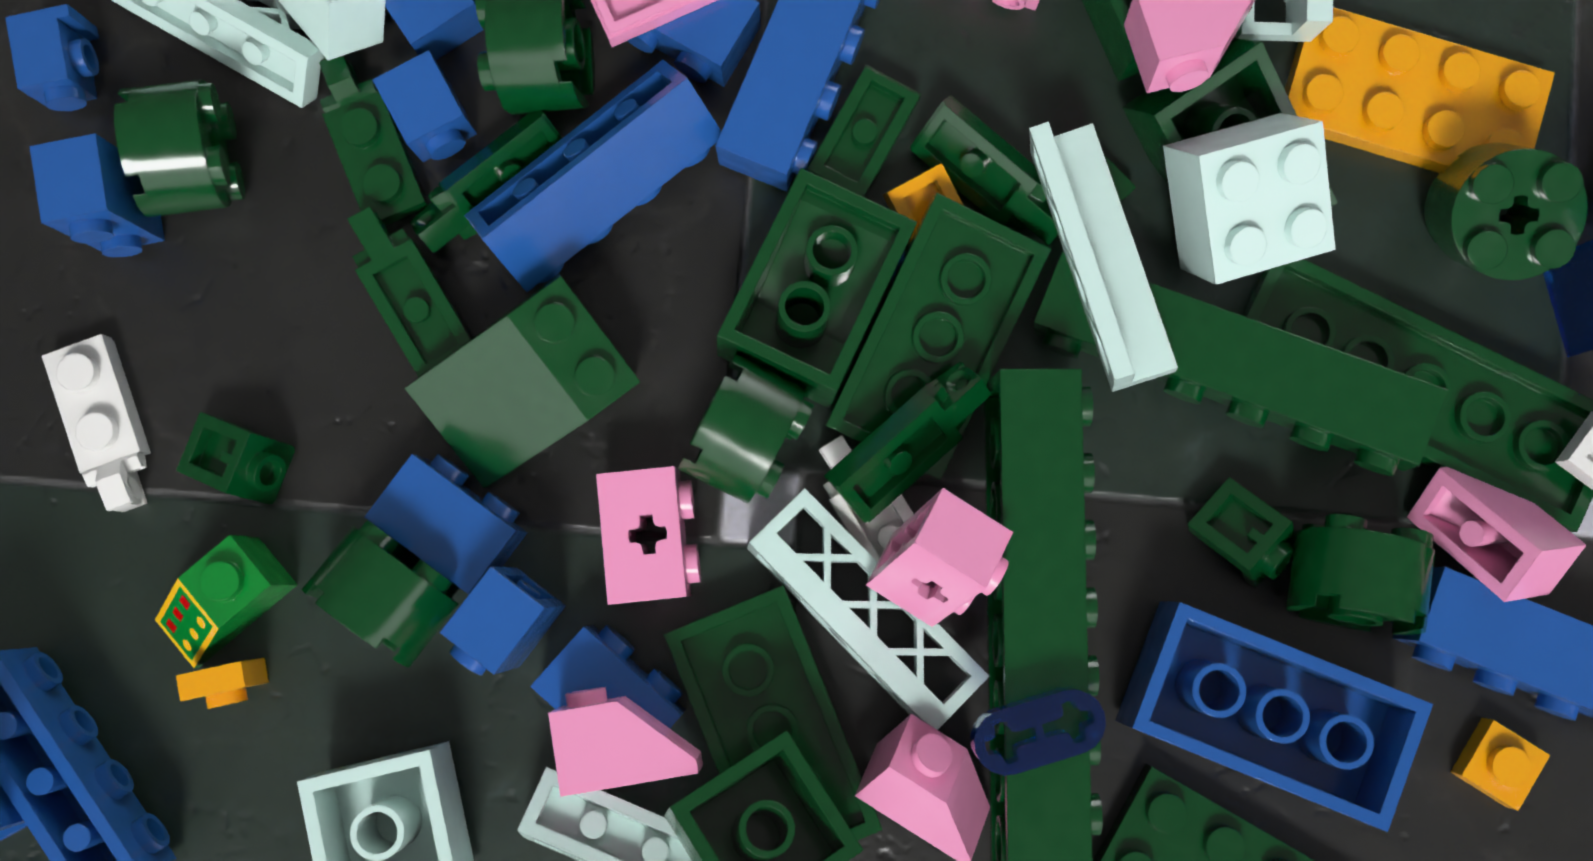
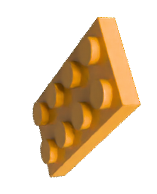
M1333 7V22L1311 42H1298L1285 91L1297 116L1323 121L1324 139L1440 173L1445 172L1459 158L1458 155L1477 145L1506 143L1535 149L1555 73Z

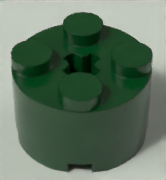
M475 0L479 23L485 29L487 51L480 52L478 55L477 66L480 82L485 91L496 90L505 111L514 115L539 110L547 112L588 108L590 103L584 95H593L595 86L593 40L591 29L581 28L575 14V9L586 8L584 0Z
M201 79L124 88L118 91V94L126 101L115 103L114 126L118 152L125 177L137 175L141 180L145 194L132 196L138 208L146 217L226 208L231 205L233 200L245 199V183L238 162L229 163L226 140L236 139L237 137L235 118L229 102H219L213 83H206Z
M1486 143L1469 148L1458 155L1459 158L1445 172H1440L1432 182L1425 203L1427 230L1434 242L1455 262L1496 279L1522 280L1540 275L1550 269L1560 268L1567 264L1574 256L1576 244L1586 224L1588 211L1587 195L1580 170L1559 156L1547 151L1512 144ZM1501 209H1508L1506 214L1501 215L1499 219Z
M735 353L728 367L738 371L739 374L735 380L725 376L723 381H720L689 443L700 449L694 463L682 457L677 469L748 504L755 494L765 499L770 496L785 465L776 460L775 457L785 438L789 440L792 438L798 439L811 415L814 404L803 399L806 390L804 387Z
M1344 514L1326 515L1324 525L1304 524L1302 529L1296 532L1286 610L1289 613L1300 610V618L1358 631L1371 632V626H1382L1383 621L1393 622L1391 634L1416 635L1426 632L1435 550L1432 548L1434 535L1432 533L1413 528H1393L1390 534L1367 530L1368 521L1366 519Z
M367 520L360 529L352 526L302 588V591L306 595L318 598L315 604L377 649L383 643L395 652L400 647L392 659L410 668L459 605L453 597L460 588L421 559L414 568L409 566L402 560L409 550Z

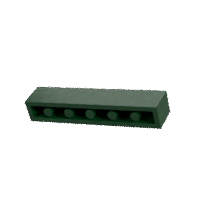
M1062 251L1034 320L1035 334L1044 337L1042 346L1063 356L1078 358L1080 351L1100 358L1064 251ZM1148 282L1178 366L1176 372L1155 378L1166 382L1163 389L1164 392L1194 404H1201L1203 397L1228 406L1225 413L1227 416L1251 426L1263 428L1267 420L1292 429L1289 436L1291 440L1315 450L1328 452L1332 444L1356 453L1355 464L1379 474L1394 476L1396 469L1406 471L1420 466L1449 392L1448 389Z

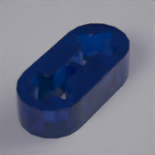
M1072 687L1057 688L990 709L981 714L973 724L970 735L971 748L980 763L991 772L1000 775L1022 773L1083 754L1096 747L1104 735L1106 727L1105 712L1099 701L1089 693ZM1070 701L1073 708L1088 712V720L1079 724L1080 736L1072 739L1069 733L1064 730H1053L1047 733L1043 731L1041 724L1057 720L1063 716L1061 704ZM1003 722L1012 732L1031 728L1033 737L1013 744L1012 751L1014 756L1010 759L1004 760L996 750L986 751L985 742L995 737V724Z

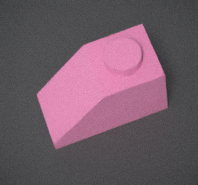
M1132 0L1124 28L1146 93L1170 88L1173 92H1183L1201 85L1210 78L1255 0Z
M1440 467L1407 516L1419 529L1432 533L1434 535V542L1503 602L1549 595L1586 547L1583 541L1535 503L1449 467Z
M606 687L565 694L567 706L558 707L548 713L560 797L698 774L703 766L702 755L699 749L626 696L607 699Z
M910 714L877 743L854 795L956 861L972 860L990 810V805L968 749L913 714Z

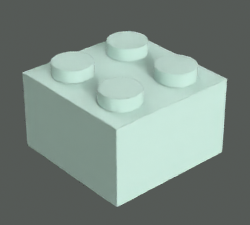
M1278 113L1163 146L1180 269L1213 284H1220L1335 250L1323 121Z
M449 741L322 771L297 781L313 861H474Z

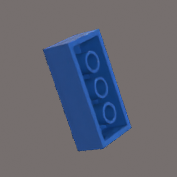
M1160 601L1115 721L1388 832L1433 704L1181 602Z

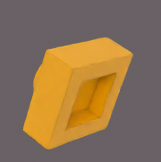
M942 163L882 194L890 210L917 222L908 245L934 194L939 193L963 205Z
M265 658L238 661L176 675L180 702L205 697L207 709L247 701V687L269 683Z
M1481 718L1453 766L1451 773L1503 806L1519 811L1550 755L1495 720Z

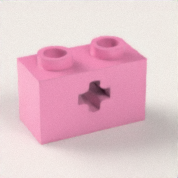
M675 466L596 474L608 605L691 596L690 583L701 582L698 545H687L684 519L695 518L691 480L681 481L680 471ZM646 518H653L655 526L667 530V539L656 542V554H649L647 545L636 542V532L646 530Z
M942 488L892 534L866 586L933 627L953 612L958 615L964 613L979 593L988 596L994 591L1009 565V561L1003 558L1002 555L1013 532Z

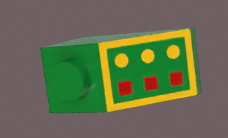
M229 535L177 578L155 621L192 667L199 668L298 584L259 537Z

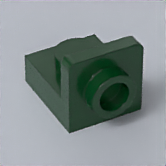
M200 412L176 471L226 494L270 505L276 500L295 453V447L257 434L219 417Z
M1230 477L1187 524L1190 533L1240 569L1244 581L1254 588L1266 576L1272 580L1277 578L1293 560L1295 550L1293 547L1295 543L1293 522Z

